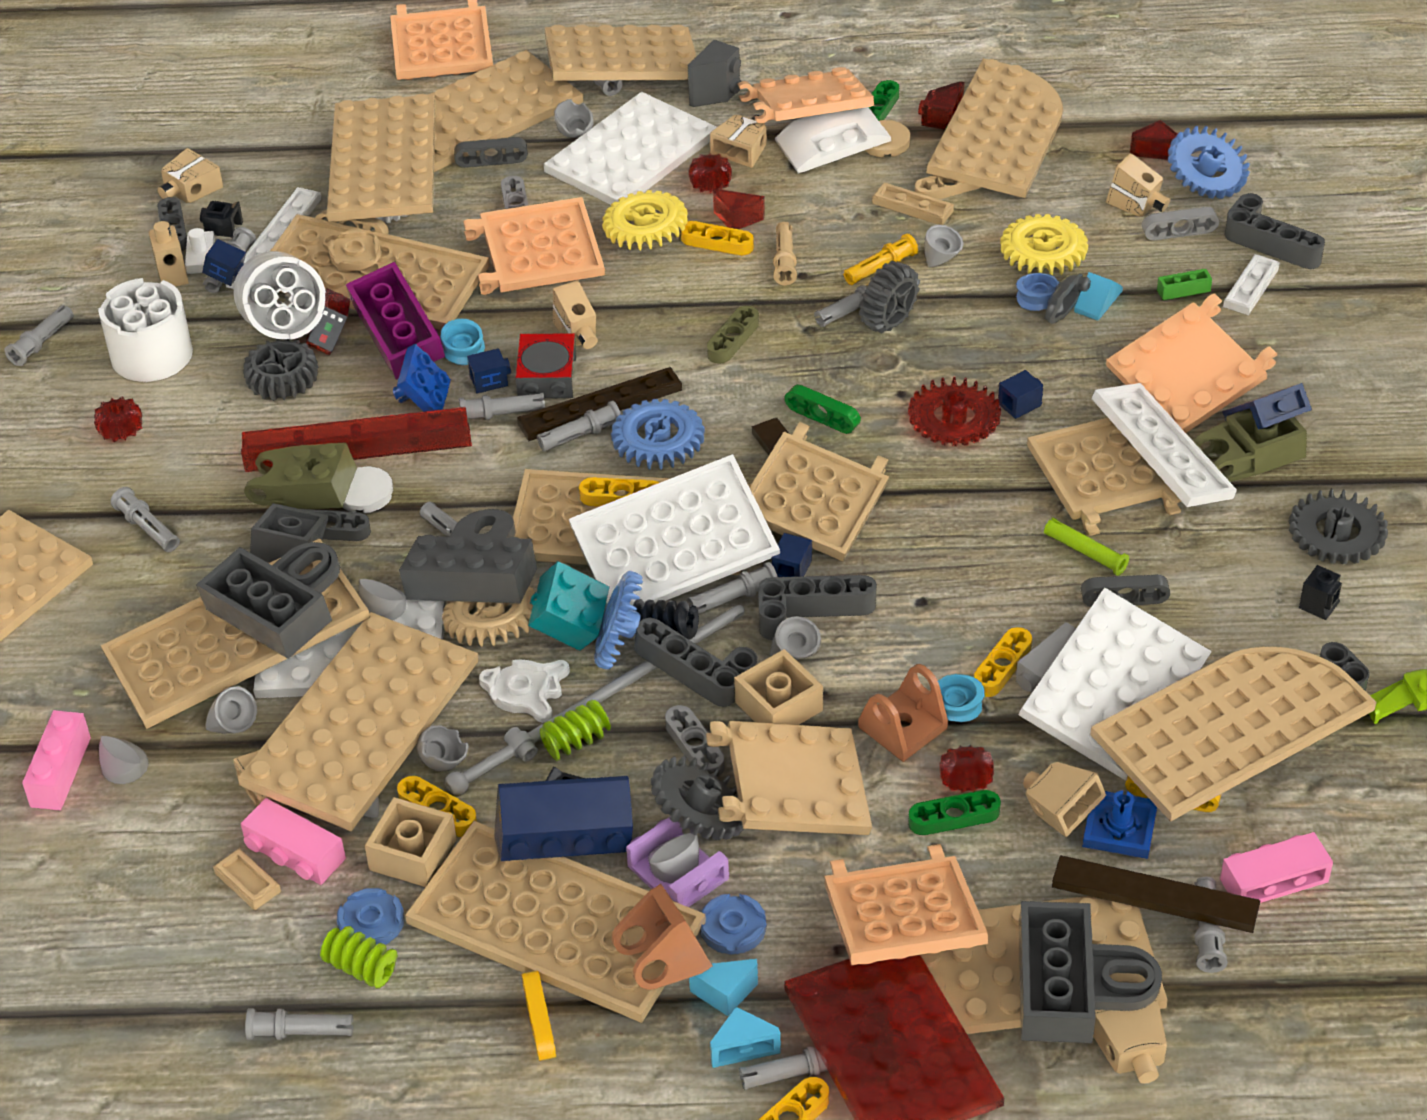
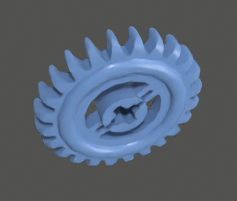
M1195 126L1191 133L1190 128H1186L1184 132H1179L1176 138L1171 141V146L1168 149V154L1170 155L1168 162L1172 164L1170 167L1171 171L1177 172L1175 175L1176 179L1183 180L1182 185L1184 187L1190 186L1191 192L1198 191L1199 196L1203 197L1204 194H1207L1208 198L1212 199L1215 195L1219 199H1223L1224 196L1231 197L1234 193H1238L1250 174V171L1247 170L1250 163L1242 164L1246 160L1247 154L1238 156L1242 146L1233 149L1232 146L1235 139L1226 143V132L1220 138H1217V128L1213 130L1211 135H1208V126H1205L1201 133L1198 132V126ZM1197 151H1202L1199 157L1191 156V154ZM1216 171L1224 172V174L1219 177H1212L1214 176Z
M652 399L651 403L645 400L642 401V405L633 404L631 409L627 408L622 411L623 415L617 416L616 422L612 425L611 440L613 441L614 449L618 450L619 456L623 457L626 452L627 463H630L631 459L636 456L637 467H640L641 462L645 459L647 460L649 470L654 461L658 462L659 468L662 470L664 460H667L673 468L675 457L679 458L681 463L684 464L685 453L690 458H693V447L699 452L700 444L704 442L705 427L702 425V419L697 416V412L692 409L689 410V406L685 404L680 406L678 401L669 403L668 399H663L662 402H659L658 399ZM646 423L645 439H642L637 432ZM671 423H673L678 428L677 434L672 439L670 429Z
M628 571L622 576L613 590L605 609L599 636L595 644L594 660L599 668L611 669L613 667L612 663H615L616 659L611 654L620 655V652L614 646L615 644L624 645V642L618 639L619 635L633 638L636 633L641 615L633 611L637 610V608L630 605L631 599H640L633 591H641L642 588L637 584L643 583V577L636 572Z

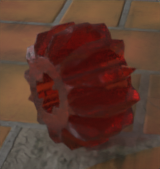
M700 154L699 158L692 159L690 169L688 170L693 188H699L700 192L709 191L712 193L715 190L721 192L722 188L729 186L732 177V168L728 158L721 157L720 154Z
M121 396L119 399L114 400L111 397L109 402H101L100 407L95 409V428L103 436L104 440L111 438L113 442H116L118 439L123 438L126 441L128 436L134 437L136 436V431L142 429V411L133 398L125 400Z
M971 744L968 747L959 745L957 749L950 748L947 750V753L941 755V762L939 763L940 778L943 785L949 787L951 791L960 790L961 793L965 791L975 792L976 789L987 788V784L993 782V759L991 752L985 751L984 747L974 748Z

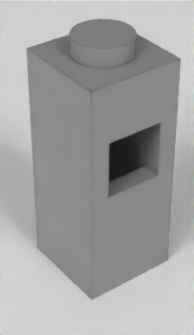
M1065 622L1018 661L1015 682L1023 690L1030 691L1031 693L1034 691L1076 628Z

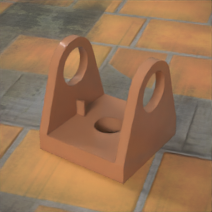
M922 664L914 665L909 669L900 688L888 698L882 694H875L869 698L858 719V727L904 762L948 729V718L937 678L926 666ZM917 673L922 674L927 679L931 691L927 690L920 683ZM901 721H907L910 725L902 727Z
M662 884L651 889L613 930L612 943L619 953L634 955L644 952L633 968L635 981L644 989H657L702 974L713 967L686 920ZM640 926L644 929L643 937L636 944L630 946L621 944V936L628 928ZM654 960L665 962V970L659 977L652 980L642 978V971L648 963Z

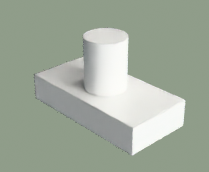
M194 228L187 233L185 260L187 274L202 273L205 255L215 243L214 231L204 232L201 228Z

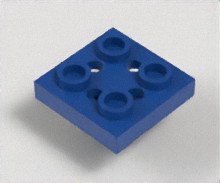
M414 344L407 348L397 386L393 388V394L396 400L399 399L398 402L400 403L411 399L434 421L442 416L451 379L445 371L441 370L431 360L426 352L417 344Z
M1124 790L1116 793L1105 791L1106 796L1088 814L1082 847L1148 859L1157 807L1150 799L1133 796L1128 791L1126 795L1123 794Z

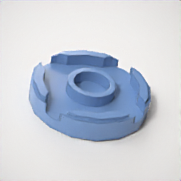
M366 888L354 892L347 897V902L343 906L341 904L337 911V925L340 931L346 926H351L354 929V934L360 931L365 934V939L369 937L375 939L376 945L379 943L386 945L396 938L403 928L404 910L399 898L394 894L393 896L387 894L386 890L380 888Z
M723 894L710 900L702 909V913L706 915V923L701 926V937L709 947L717 952L731 955L745 953L755 948L764 939L767 929L765 911L758 901L747 895L739 894V897H730V894Z

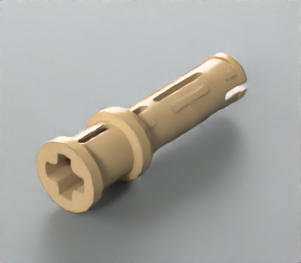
M780 222L776 226L777 253L773 258L775 267L773 273L776 283L784 286L791 285L797 279V270L795 269L797 258L793 253L792 225L789 226L788 222Z

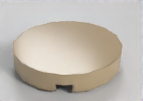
M880 120L881 125L891 136V141L864 151L880 158H885V155L891 154V157H895L904 153L910 147V132L908 128L902 123L893 120Z
M345 231L337 235V239L334 241L332 239L329 242L328 256L331 263L337 268L351 271L362 270L374 265L380 259L381 244L378 237L375 235L374 237L370 236L367 231Z

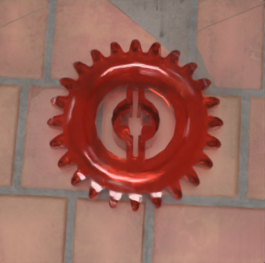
M954 376L949 386L945 383L944 377L941 379L940 387L935 385L934 380H931L930 390H927L923 384L921 386V395L916 390L914 398L910 399L908 415L910 416L909 422L914 425V430L921 432L922 437H931L930 441L933 443L941 441V445L946 446L948 443H951L952 446L957 447L958 443L967 446L969 441L978 443L980 438L986 439L989 437V434L993 433L996 430V426L1000 424L1001 408L999 407V399H995L993 391L987 396L986 385L981 391H978V381L976 380L974 385L969 388L967 378L965 377L961 386H958ZM940 406H942V422L934 414ZM967 406L975 414L969 422H967Z

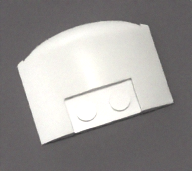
M869 107L796 118L775 137V141L799 174L890 142L891 136Z

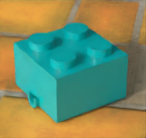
M557 561L540 576L537 591L530 599V604L533 607L528 626L581 651L599 636L610 586Z

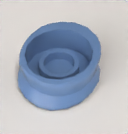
M1031 273L1022 276L1016 283L1018 290L1016 295L1017 302L1021 308L1030 311L1044 310L1047 308V302L1055 292L1059 281L1054 276L1045 273Z

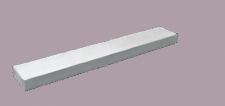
M297 187L246 252L244 263L258 254L269 252L297 214L309 216L321 201V193ZM234 283L232 286L226 284V287L234 289Z

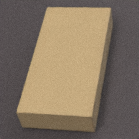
M240 848L213 866L215 874L253 910H257L281 892L280 885Z

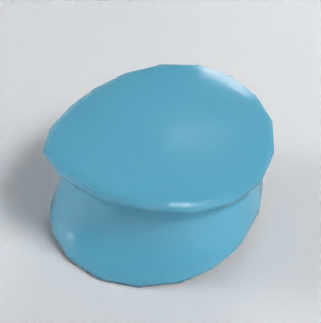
M455 319L443 326L440 335L445 358L457 365H468V355L484 352L485 343L482 330L474 321Z
M953 674L938 680L949 721L966 722L978 717L982 711V700L985 697L984 687L978 679L968 675Z

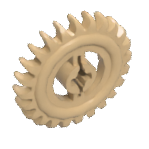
M529 586L521 604L511 603L512 607L507 612L505 607L510 603L448 601V604L443 608L444 612L442 614L444 629L452 639L456 635L459 643H462L463 636L466 635L469 646L472 645V640L475 637H478L481 647H483V640L486 637H489L492 645L495 646L497 635L503 637L504 642L507 643V632L514 633L518 639V627H522L526 633L529 631L528 621L530 620L533 607L530 604V599L535 591ZM477 606V611L471 615V610Z

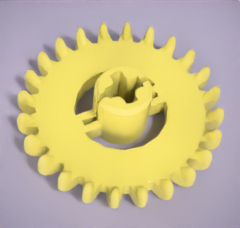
M647 190L646 193L638 191L635 195L633 193L627 194V198H619V202L615 201L611 204V207L607 208L606 214L602 218V227L608 239H611L613 244L617 238L618 245L621 248L623 242L627 241L628 249L631 250L632 244L637 242L638 249L641 251L643 242H647L649 249H652L653 240H656L659 246L662 247V237H666L670 243L672 242L671 233L679 237V228L681 231L685 230V225L688 222V213L684 203L678 197L671 196L668 192L662 194V191L652 193V190ZM655 209L659 210L663 214L656 213ZM626 220H628V221H633V222H634V225H633V224H630V223L627 222Z
M1035 214V217L1028 215L1025 216V220L1019 218L1016 220V223L1009 224L1008 228L1003 231V236L1000 238L1001 253L1004 254L1005 260H1008L1010 257L1011 266L1018 261L1019 271L1022 270L1024 265H1028V274H1031L1032 269L1037 267L1038 273H1042L1044 268H1047L1049 274L1053 275L1054 268L1056 267L1059 269L1060 275H1062L1064 265L1068 266L1071 272L1074 262L1079 267L1081 260H1085L1088 251V238L1084 235V231L1078 228L1077 224H1070L1068 219L1061 220V216L1053 218L1050 214H1045L1044 217L1040 214Z

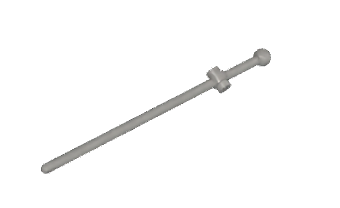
M736 605L698 628L695 637L689 640L697 644L743 616L745 612L744 606ZM646 660L548 721L553 722L557 716L564 717L565 713L569 710L575 712L577 706H586L589 700L594 699L601 703L657 667ZM543 724L528 733L521 731L518 727L511 728L504 736L507 746L463 773L458 771L449 773L444 780V786L448 793L452 796L463 795L468 790L469 783L513 756L521 758L524 762L533 759L538 752V748L534 743L541 740L539 730Z

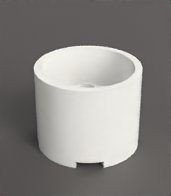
M269 251L249 259L238 272L234 283L236 307L241 316L264 335L276 339H296L310 332L322 318L326 293L323 281L318 273L302 260L288 253ZM279 291L286 293L285 302L278 300L279 296L277 293Z
M143 278L121 283L106 293V300L101 308H98L112 367L120 376L138 382L157 381L178 373L188 364L192 357L193 347L182 297L174 285L164 280L161 283L144 282Z

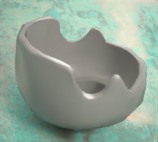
M567 99L559 103L554 110L555 124L559 132L564 136L579 138L594 125L593 113L584 103L579 105L575 104L571 99Z
M431 725L419 735L417 751L421 761L430 769L437 772L450 771L466 758L469 745L467 742L463 743L460 740L458 730L447 729L442 725Z

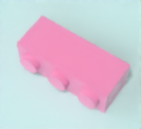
M53 710L22 782L31 808L61 811L91 739L84 713Z
M265 798L241 822L244 843L250 850L269 856L277 865H285L296 871L301 878L305 880L310 879L319 885H322L346 859L342 838L268 798Z
M1315 832L1302 836L1296 835L1288 840L1272 845L1265 844L1258 849L1242 854L1235 853L1223 860L1220 880L1228 893L1261 900L1260 903L1328 883L1333 861Z

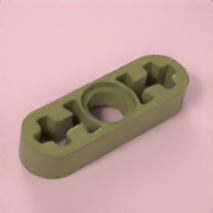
M742 306L736 309L708 341L707 357L711 362L721 364L729 361L759 326V312L756 308ZM735 332L739 333L740 335L728 336L727 334Z

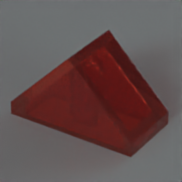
M1159 120L1132 132L1130 153L1136 157L1168 160L1170 156L1168 149L1171 146V141L1176 138L1178 133Z
M714 189V213L727 227L741 229L764 220L765 196Z

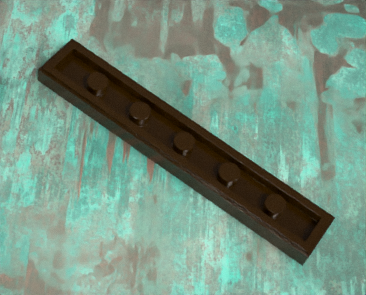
M668 367L517 417L518 426L529 442L537 439L538 434L583 417L586 411L590 409L595 411L607 406L610 401H614L619 410L622 411L631 408L633 404L640 405L642 401L647 400L649 402L652 399H658L682 391V382L673 369Z
M1063 855L1059 857L1052 880V888L1249 933H1254L1261 901Z

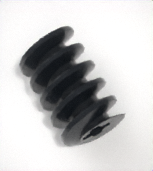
M642 599L634 601L633 606L637 610L633 611L641 615L640 621L645 618H654L687 639L695 637L699 625V613L696 606L692 605L689 609L687 601H680L677 605L675 600H669L667 604L664 600H658L656 604L654 600L650 599L645 603Z

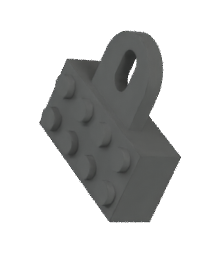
M498 509L479 510L466 515L456 524L450 537L418 536L399 569L406 600L521 604L537 570L532 539L514 537L516 530L513 517L508 512ZM493 525L489 532L479 534L483 527Z
M320 542L298 545L289 550L273 565L239 547L198 582L196 586L206 610L289 659L332 621L326 601L321 593L337 579L340 573V562L335 550L329 545ZM321 560L310 572L299 575L312 562Z
M1021 901L1019 918L1021 1041L1092 1043L1096 1020L1095 1010L1135 1011L1145 1008L1155 1001L1160 992L1162 972L1158 962L1151 954L1138 947L1092 944L1091 903ZM1114 973L1140 974L1146 980L1141 983L1117 982L1110 975Z

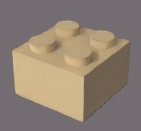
M785 649L734 677L735 703L754 722L800 725L823 711V685Z
M393 797L365 844L369 870L426 887L445 861L457 840L453 814Z

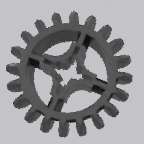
M898 261L885 263L882 269L878 268L875 276H871L870 283L866 285L865 293L862 294L863 300L859 304L861 307L859 311L861 321L871 330L880 333L891 331L893 327H897L908 317L910 310L913 309L914 302L917 301L916 295L920 291L918 287L920 284L918 273L910 268L909 265Z
M276 339L274 342L266 340L265 345H257L256 350H250L249 356L244 358L243 374L246 384L253 391L254 395H261L262 399L271 397L275 401L277 398H283L285 401L286 397L289 396L296 398L297 393L305 394L306 388H312L313 382L317 380L319 367L313 349L308 347L307 343L301 344L299 339L293 342L290 339H285L284 341Z

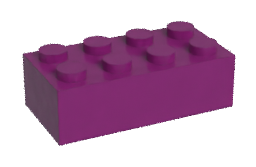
M395 261L346 284L355 310L396 380L399 379L407 348L414 344H417L426 352L433 362L445 357L440 337Z

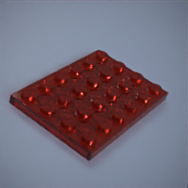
M921 955L851 965L848 958L784 981L785 992L854 1120H968L1004 1106L1005 1098Z

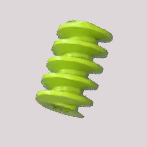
M593 699L589 700L586 706H577L575 712L569 710L565 713L564 717L557 716L553 722H545L539 731L544 747L555 761H559V750H562L565 755L569 756L571 755V744L577 750H581V739H584L588 745L593 744L592 734L594 733L598 739H603L602 729L605 728L609 731L611 725L603 707L598 701Z
M346 926L341 931L339 928H333L328 932L320 951L322 961L327 964L331 963L335 968L342 969L346 974L353 975L357 980L364 981L371 987L375 986L376 989H380L388 982L398 957L395 949L392 948L387 951L385 944L379 943L376 945L375 939L372 937L365 939V934L360 931L354 934V929L351 926Z

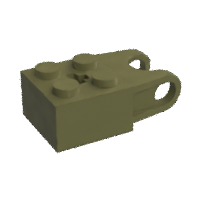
M1249 408L1227 416L1226 422L1201 433L1193 442L1200 448L1204 442L1211 441L1210 446L1201 451L1209 459H1217L1213 464L1219 470L1229 465V469L1223 475L1231 482L1256 476L1306 458L1307 431L1295 417L1258 430Z
M347 443L300 445L261 452L255 462L258 471L263 476L248 481L244 493L251 502L259 505L271 506L274 503L297 509L343 508L357 466ZM262 461H271L273 462V466L268 467L264 465ZM251 489H261L266 495H257Z

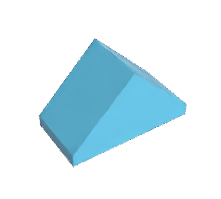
M1088 272L1087 277L1091 281L1090 288L1086 292L1081 291L1074 312L1099 321L1123 291V286L1110 279Z
M757 959L712 963L713 967L689 978L690 992L726 1016H729L735 1007L758 985Z
M735 1007L710 1042L712 1067H720L781 1053L779 1027Z

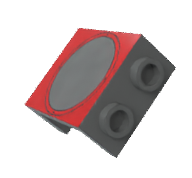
M575 333L520 334L516 369L517 396L540 394L543 392L544 398H573V361H576L577 355Z

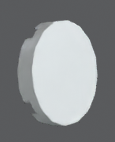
M358 467L343 508L349 512L363 510V513H371L384 507L391 500L393 483L389 474L376 467Z

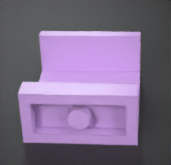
M669 818L663 819L654 828L644 835L634 838L626 846L627 864L651 889L662 884L672 901L690 907L729 879L728 858L720 851L709 857L699 848V865L674 883L659 880L650 870L648 861L650 853L665 841L684 834L682 828L679 827L680 823L672 822Z

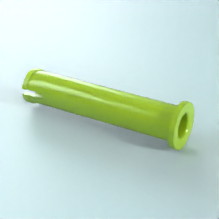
M1056 518L1050 519L1045 525V535L1113 570L1114 575L1119 576L1126 569L1129 555L1117 553L1058 521Z

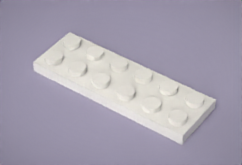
M1141 383L1094 391L1092 400L1186 507L1234 498L1237 489Z

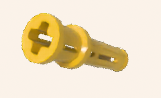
M906 233L893 244H885L882 251L845 269L843 275L849 285H854L863 278L875 273L878 268L882 269L885 263L888 264L891 261L901 262L907 256L918 254L917 242L912 235Z

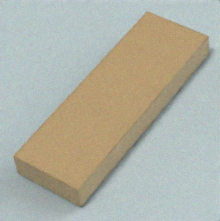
M885 182L872 196V204L938 225H943L954 210V204Z

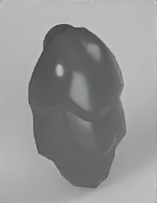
M1076 273L1062 279L1047 302L1045 319L1051 324L1064 319L1076 305L1081 291L1086 292L1090 288V279Z

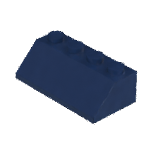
M628 776L498 784L494 838L501 861L627 852L626 846L632 841L633 833Z

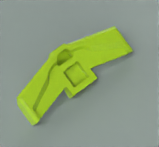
M1427 669L1406 672L1402 680L1370 695L1376 701L1375 710L1368 713L1374 724L1412 703L1417 711L1427 709Z

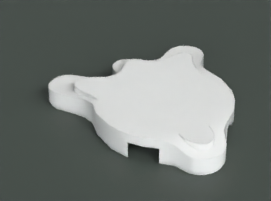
M519 659L512 660V666L502 670L498 666L494 669L482 671L479 675L480 686L488 692L493 703L500 709L512 713H527L538 722L544 723L552 718V708L546 700L549 698L556 699L562 695L559 682L568 676L570 669L569 664L564 660L542 664Z

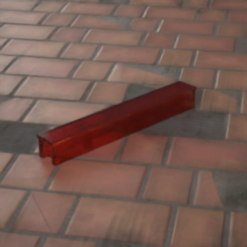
M466 407L242 432L241 455L245 472L258 471L255 462L261 452L292 446L347 443L353 459L357 460L471 447L472 442ZM262 461L263 464L268 467L273 466V462L271 461Z

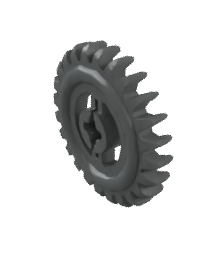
M1332 488L1329 491L1328 498H1325L1322 495V491L1319 490L1316 500L1309 493L1306 504L1301 498L1298 506H1293L1292 513L1289 516V531L1293 534L1292 539L1294 542L1299 543V548L1308 550V555H1318V560L1321 561L1329 559V562L1332 564L1340 561L1341 564L1347 565L1349 560L1355 564L1360 562V558L1362 560L1370 559L1371 555L1378 554L1379 549L1385 546V540L1388 537V522L1383 520L1384 512L1381 511L1376 515L1377 504L1367 509V497L1362 503H1356L1357 492L1354 493L1350 500H1346L1345 489L1342 490L1339 498L1334 496ZM1326 518L1324 536H1322L1317 530L1316 524ZM1354 523L1360 534L1356 538L1349 540L1352 524Z
M685 755L681 757L677 764L676 757L673 756L669 761L665 759L661 765L657 766L651 778V791L656 796L654 798L656 803L662 806L661 811L664 814H669L671 816L669 819L672 822L680 823L679 827L684 830L690 829L691 834L697 835V833H700L702 838L709 839L711 836L713 840H721L722 838L728 840L739 836L745 830L743 829L742 821L723 822L719 820L718 808L723 807L722 797L734 796L738 798V796H735L737 793L736 785L733 788L727 787L731 778L730 775L724 780H719L720 768L709 774L707 771L708 761L704 763L701 769H698L696 757L687 766L685 764Z

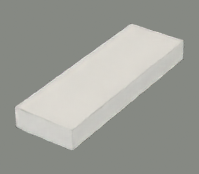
M1254 254L1224 299L1223 307L1249 315L1279 270L1280 262Z

